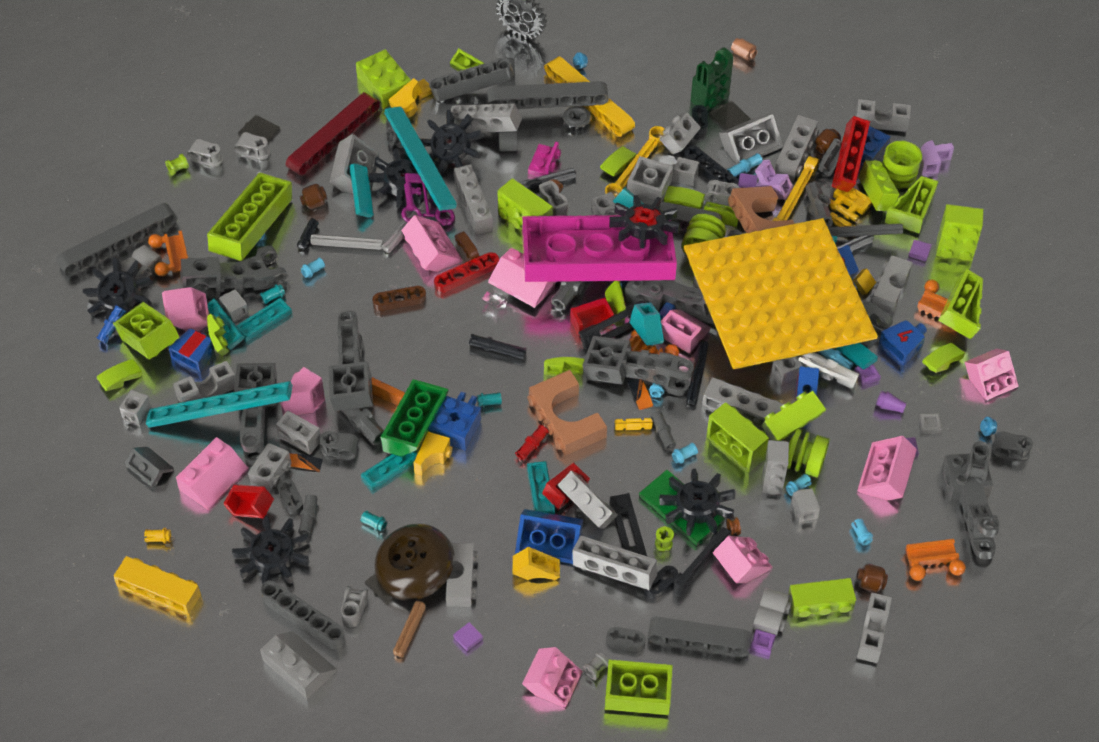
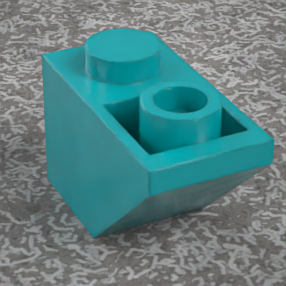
M651 302L634 304L629 323L647 346L662 344L664 338L659 312Z

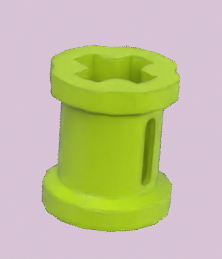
M180 154L178 158L171 161H165L166 167L172 176L183 168H189V164L183 154Z
M663 526L657 529L655 546L658 551L666 552L672 549L674 532L671 528Z

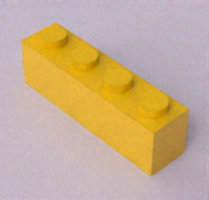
M126 556L114 574L118 587L187 615L191 613L201 596L199 586L193 580H184L173 572L167 573L156 565L150 566L145 564L138 558L132 559Z

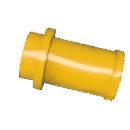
M163 528V530L145 529L144 537L147 536V538H144L145 542H163L166 544L171 541V530Z

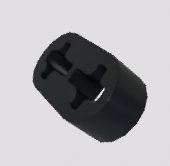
M696 105L692 108L691 117L697 124H701V128L696 133V135L701 136L707 133L708 114L704 106Z
M670 565L659 570L652 584L653 587L659 585L658 591L656 589L652 591L651 588L650 590L645 589L647 596L657 599L675 585L674 579L678 575V570ZM666 574H673L672 578L668 577L667 579H665Z

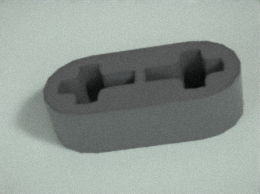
M288 479L280 481L277 486L278 494L287 513L290 515L300 514L303 510V501L294 482ZM285 487L290 489V494H287L286 490H284ZM291 500L294 501L297 507H293V505H291Z
M612 627L607 631L606 642L611 648L640 652L645 647L646 637L637 630ZM614 635H618L617 641L613 640ZM635 638L639 639L638 645L634 644Z

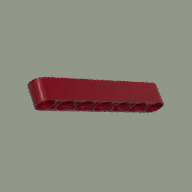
M363 92L287 158L286 167L303 176L337 147L340 141L347 138L376 113L380 107V101Z

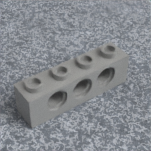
M515 103L455 105L451 108V111L454 113L455 124L459 125L467 114L473 118V121L466 129L467 133L478 130L481 132L517 131L522 120Z
M800 115L797 116L775 164L776 174H788L792 182L795 181L796 176L801 175L803 169L801 165L802 163L805 164L808 158L807 152L813 148V139H816L819 134V129L817 128L818 121Z
M472 165L454 168L455 185L475 235L493 231V217Z
M713 377L703 395L702 406L713 410L718 409L726 402L730 406L735 407L744 418H748L753 425L763 428L762 424L767 415L772 412L777 414L781 411L780 407L784 405L777 400H771L758 393L747 391L740 386H734L726 383L724 380H718Z
M580 536L573 548V566L650 590L657 576L656 559L584 536Z

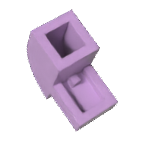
M932 140L926 142L921 147L922 161L919 168L921 176L939 173L941 161L951 160L954 150L952 143L934 145Z
M763 160L755 170L759 179L756 187L772 186L778 199H786L793 189L788 174H776L770 160Z

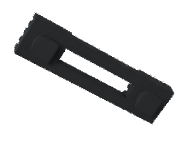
M639 301V302H637V303H635V304H641V303H645V302H644V301ZM634 304L627 307L626 310L578 332L581 342H583V348L585 350L589 349L593 336L613 338L633 328L627 322L603 335H600L599 332L627 316L631 318Z
M630 494L611 496V508L618 514L615 520L623 549L647 556ZM622 514L623 516L625 514L629 515L637 543L635 546L629 545Z
M723 527L719 533L717 531V533L713 534L710 543L684 573L680 572L674 579V593L681 597L693 583V577L711 558L715 549L730 535L728 529Z

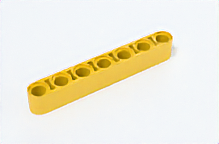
M560 56L544 65L546 74L556 83L590 82ZM610 98L603 105L583 106L618 137H622L635 128L634 120Z

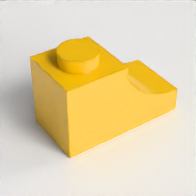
M413 78L389 99L391 108L402 107L408 119L418 111L416 98L421 92V88L416 79Z
M427 432L414 461L415 474L422 476L430 466L438 463L444 464L446 458H450L453 447L450 446V438Z
M527 547L513 556V574L526 580L547 578L555 581L560 578V559Z

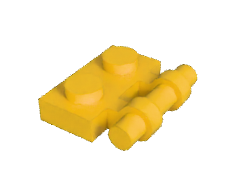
M852 188L849 192L837 189L833 194L836 200L834 201L829 198L831 200L829 205L831 210L834 212L838 211L844 215V218L847 220L851 219L854 222H857L859 219L855 212L863 215L873 205L868 196L855 188ZM842 204H845V205H847V206L850 207V208L847 209V208L843 207Z

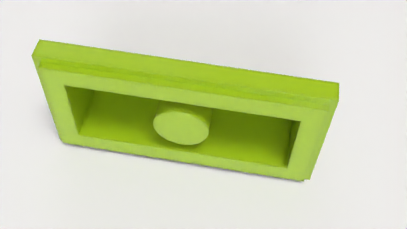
M459 48L450 61L451 64L461 70L484 64V62Z
M706 202L703 210L720 214L725 225L733 227L738 225L739 220L730 206Z
M614 281L605 291V296L614 315L626 310L620 281Z

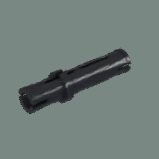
M471 334L470 346L483 348L486 352L494 351L522 360L525 358L524 355H526L527 348L493 340V337L485 338Z

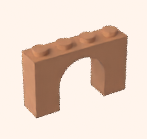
M772 186L732 189L731 195L728 198V204L746 233L795 224L793 220L770 221L755 214L775 210L778 196Z
M570 370L529 387V396H527L530 406L535 407L539 420L544 421L549 435H552L555 439L556 447L558 450H562L565 456L607 438V426L598 413L575 422L561 420L554 414L553 409L559 403L579 395V383Z

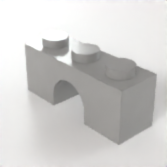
M858 99L855 116L870 121L869 126L875 129L907 132L911 105L893 103L891 110L882 112L875 108L876 101Z
M891 255L889 262L885 261L882 269L884 273L879 275L876 282L878 287L877 289L873 288L870 295L874 305L885 312L893 314L901 289L892 285L905 286L913 262Z
M224 361L210 367V374L203 381L194 382L190 376L173 383L179 403L222 395L233 390L235 374L228 362Z
M768 440L766 462H764L762 475V493L771 495L782 494L788 466L789 442Z
M570 471L558 484V487L598 528L605 529L618 516L604 500L600 499L590 489L591 486L578 473Z
M451 543L455 554L453 555L452 571H459L462 573V576L455 579H447L446 605L447 607H471L472 600H476V587H473V581H477V569H474V563H478V551H474V543Z
M871 592L857 654L858 659L878 663L892 597Z

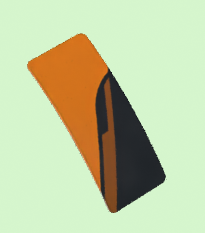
M634 379L628 381L627 383L634 395L639 410L653 407L643 380Z
M289 453L292 462L290 467L320 472L323 459L309 455Z

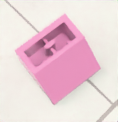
M192 287L162 292L165 316L171 320L174 326L185 331L194 329L200 332L208 325L207 315H209L205 293Z
M680 309L670 310L661 320L663 338L689 354L711 330L710 326Z
M996 348L965 362L969 380L984 400L991 399L1018 387L1010 353L1007 350Z
M303 367L293 375L290 381L293 385L290 400L280 403L283 415L287 410L295 415L314 413L325 401L322 378Z
M728 536L713 552L736 583H748L773 568L768 562L769 558L760 552L756 547L757 543L750 537Z
M556 647L541 648L538 650L522 684L535 696L566 707L583 671Z

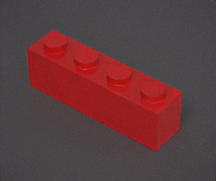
M853 116L846 124L831 187L849 192L856 185L870 121Z

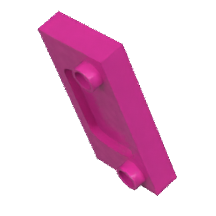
M620 215L522 216L525 282L675 280L677 261L673 233L663 231L668 236L667 245L661 244L654 238L646 240V245L643 249L639 246V239L632 236L622 242L618 240L619 231L624 229V227L609 228V218Z

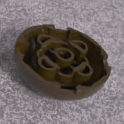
M417 523L400 527L384 539L376 553L374 564L376 578L382 589L396 599L406 600L427 597L437 591L449 578L453 570V555H455L453 546L442 531L431 525ZM427 553L426 557L422 559V554Z

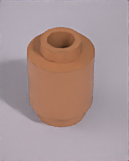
M736 38L731 46L734 54L747 61L754 59L757 55V47L743 38Z

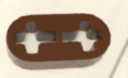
M464 231L455 235V241L468 261L479 257L476 246Z

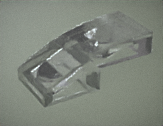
M491 286L482 297V301L498 309L512 295Z

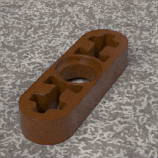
M412 286L379 292L372 298L373 307L377 311H387L419 305L426 301V290L422 286ZM403 296L404 300L396 301L394 298Z

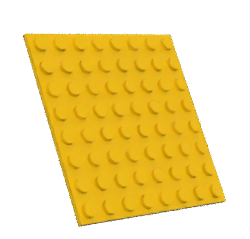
M824 218L684 245L685 253L733 369L878 338Z

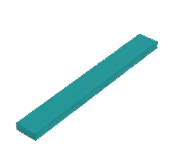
M402 107L385 108L384 114L439 211L456 209L457 203Z
M288 381L149 409L145 424L150 428L288 401L291 397L293 385Z

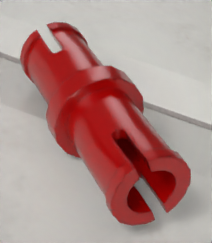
M539 425L531 436L526 437L525 443L515 452V455L520 460L525 461L529 454L539 447V443L549 434L548 429L543 425Z

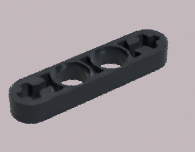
M688 146L685 149L684 158L698 161V171L710 181L718 180L738 185V179L699 147ZM707 162L709 163V166L704 167L701 165V163ZM719 172L722 176L716 177L713 173Z

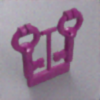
M406 173L404 189L407 205L401 214L404 221L408 223L411 218H407V211H415L417 216H435L442 226H450L455 220L453 210L439 211L437 209L435 215L430 214L427 190L418 173ZM411 183H422L427 214L423 213L422 215L421 211L414 204L413 195H421L422 193L419 192L421 188L415 189L411 187ZM440 212H448L451 218L441 219Z

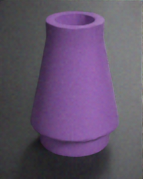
M881 391L876 405L880 406V409L903 413L906 402H903L888 391Z

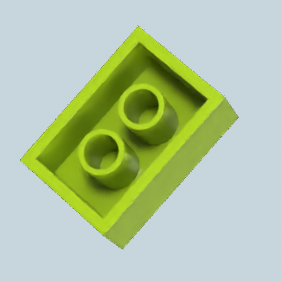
M386 49L356 62L357 78L370 94L380 101L382 109L389 107V99L411 81Z
M513 178L497 190L499 216L512 223L515 228L521 231L522 216H553L552 205Z
M946 204L937 237L936 256L972 261L983 227V209Z
M144 302L113 323L122 341L148 359L157 356L160 351L172 345L174 341L180 338L171 320Z
M725 402L709 415L706 437L748 473L765 460L769 437L764 431L755 427L748 418H744L735 407Z
M609 660L605 710L669 715L673 665Z

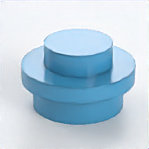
M577 52L573 57L575 68L581 70L587 66V56L582 52Z
M985 417L981 421L980 430L984 436L996 433L997 422L995 419Z

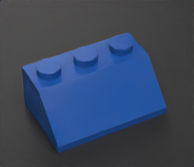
M524 509L520 516L515 554L527 547H531L560 559V562L573 564V548L581 536L584 519Z

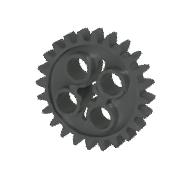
M498 0L496 2L497 6L495 9L498 10L496 14L500 15L499 20L504 21L502 25H507V30H513V34L518 33L519 37L523 35L525 39L528 36L530 39L533 37L537 38L547 26V20L545 19L547 15L542 13L544 9L539 8L540 3H535V0Z

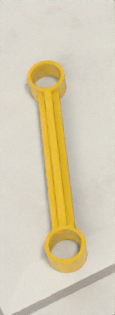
M654 126L650 129L649 140L615 183L606 186L605 194L612 191L620 193L627 186V181L639 156L648 158L656 146L664 145L659 140L660 138H656L653 135H663L662 131L665 128Z
M808 156L801 175L778 216L773 221L788 220L811 176L815 175L820 159Z

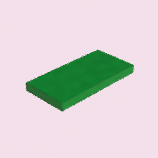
M665 470L639 492V497L664 519H666V514L676 509V506L660 505V494H677L669 486L670 477H674L682 483L668 470ZM720 515L714 518L717 528L725 521V518ZM679 518L670 523L696 546L712 533L706 523H695L691 536L687 535L686 532L688 521Z

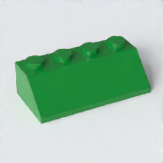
M412 379L381 435L383 452L402 457L416 451L449 390Z

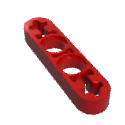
M489 252L437 275L434 278L435 290L444 293L494 271L499 262V256L494 252ZM473 266H477L480 268L478 271L470 270V268ZM458 273L464 275L460 279L454 277V275Z

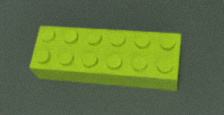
M259 172L207 233L208 251L242 261L292 200V182Z

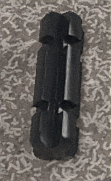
M314 218L308 221L307 227H305L297 243V247L301 250L307 248L311 235L315 233L319 222Z

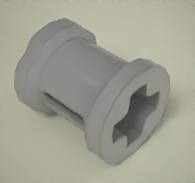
M596 652L594 659L582 667L583 671L590 679L597 680L599 674L605 668H608L609 660L602 653Z

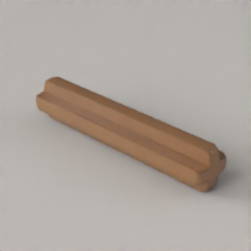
M415 602L393 649L395 656L404 657L426 609L425 603Z

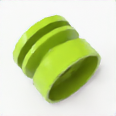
M894 141L886 147L882 164L896 188H908L916 182L922 161V152L916 145L907 141Z
M709 214L693 216L690 219L687 232L681 243L683 253L686 255L684 245L724 238L727 230L725 224L720 219Z
M797 429L789 443L787 469L790 470L793 462H797L796 472L800 470L803 464L806 465L805 474L818 478L826 457L830 438L817 435L813 442H809L810 432H806L803 440L801 439L802 430Z

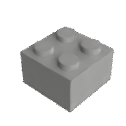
M639 156L627 181V189L634 195H638L639 198L655 200L657 197H660L662 202L668 186L672 182L673 166Z

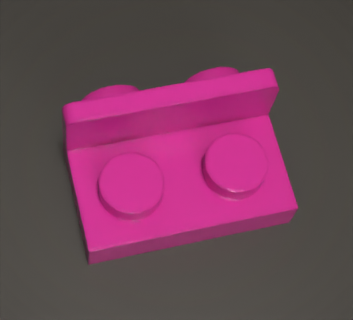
M555 142L553 147L542 144L538 145L528 168V174L539 177L555 171L556 159L559 160L561 156L559 142Z

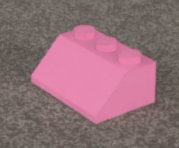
M414 215L401 230L405 240L411 245L413 253L419 258L420 264L425 270L439 272L463 261L439 222Z
M510 248L500 258L488 282L534 308L555 289L556 282H525L523 253L513 248Z
M904 436L872 442L857 491L887 501L903 498L917 449Z
M216 437L176 476V480L181 492L209 511L240 480L249 468L232 447Z

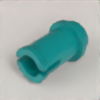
M275 284V287L260 293L265 304L278 297L283 298L285 291L281 284Z
M480 393V395H477L478 407L482 406V408H485L487 405L502 404L501 393Z
M367 510L362 514L360 520L362 523L375 528L377 532H383L388 524L385 517H378Z

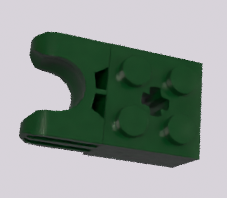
M725 47L719 49L710 64L702 61L697 65L696 75L692 80L690 101L695 105L704 106L707 111L714 108L720 101L727 99L730 95L733 54Z

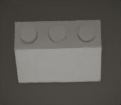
M763 114L719 133L724 150L735 164L740 163L742 159L746 160L756 153L762 157L784 147L773 114Z
M351 134L338 144L329 183L342 192L353 193L350 165L355 163L366 166L369 177V173H375L376 166L374 162L375 158L379 156V152L354 134Z
M294 631L275 635L260 649L263 661L306 699L337 672V668Z

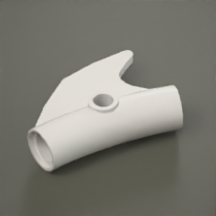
M815 352L804 354L799 358V361L803 362L804 367L819 368V374H821L822 378L829 381L835 378L837 383L850 389L854 387L859 373Z

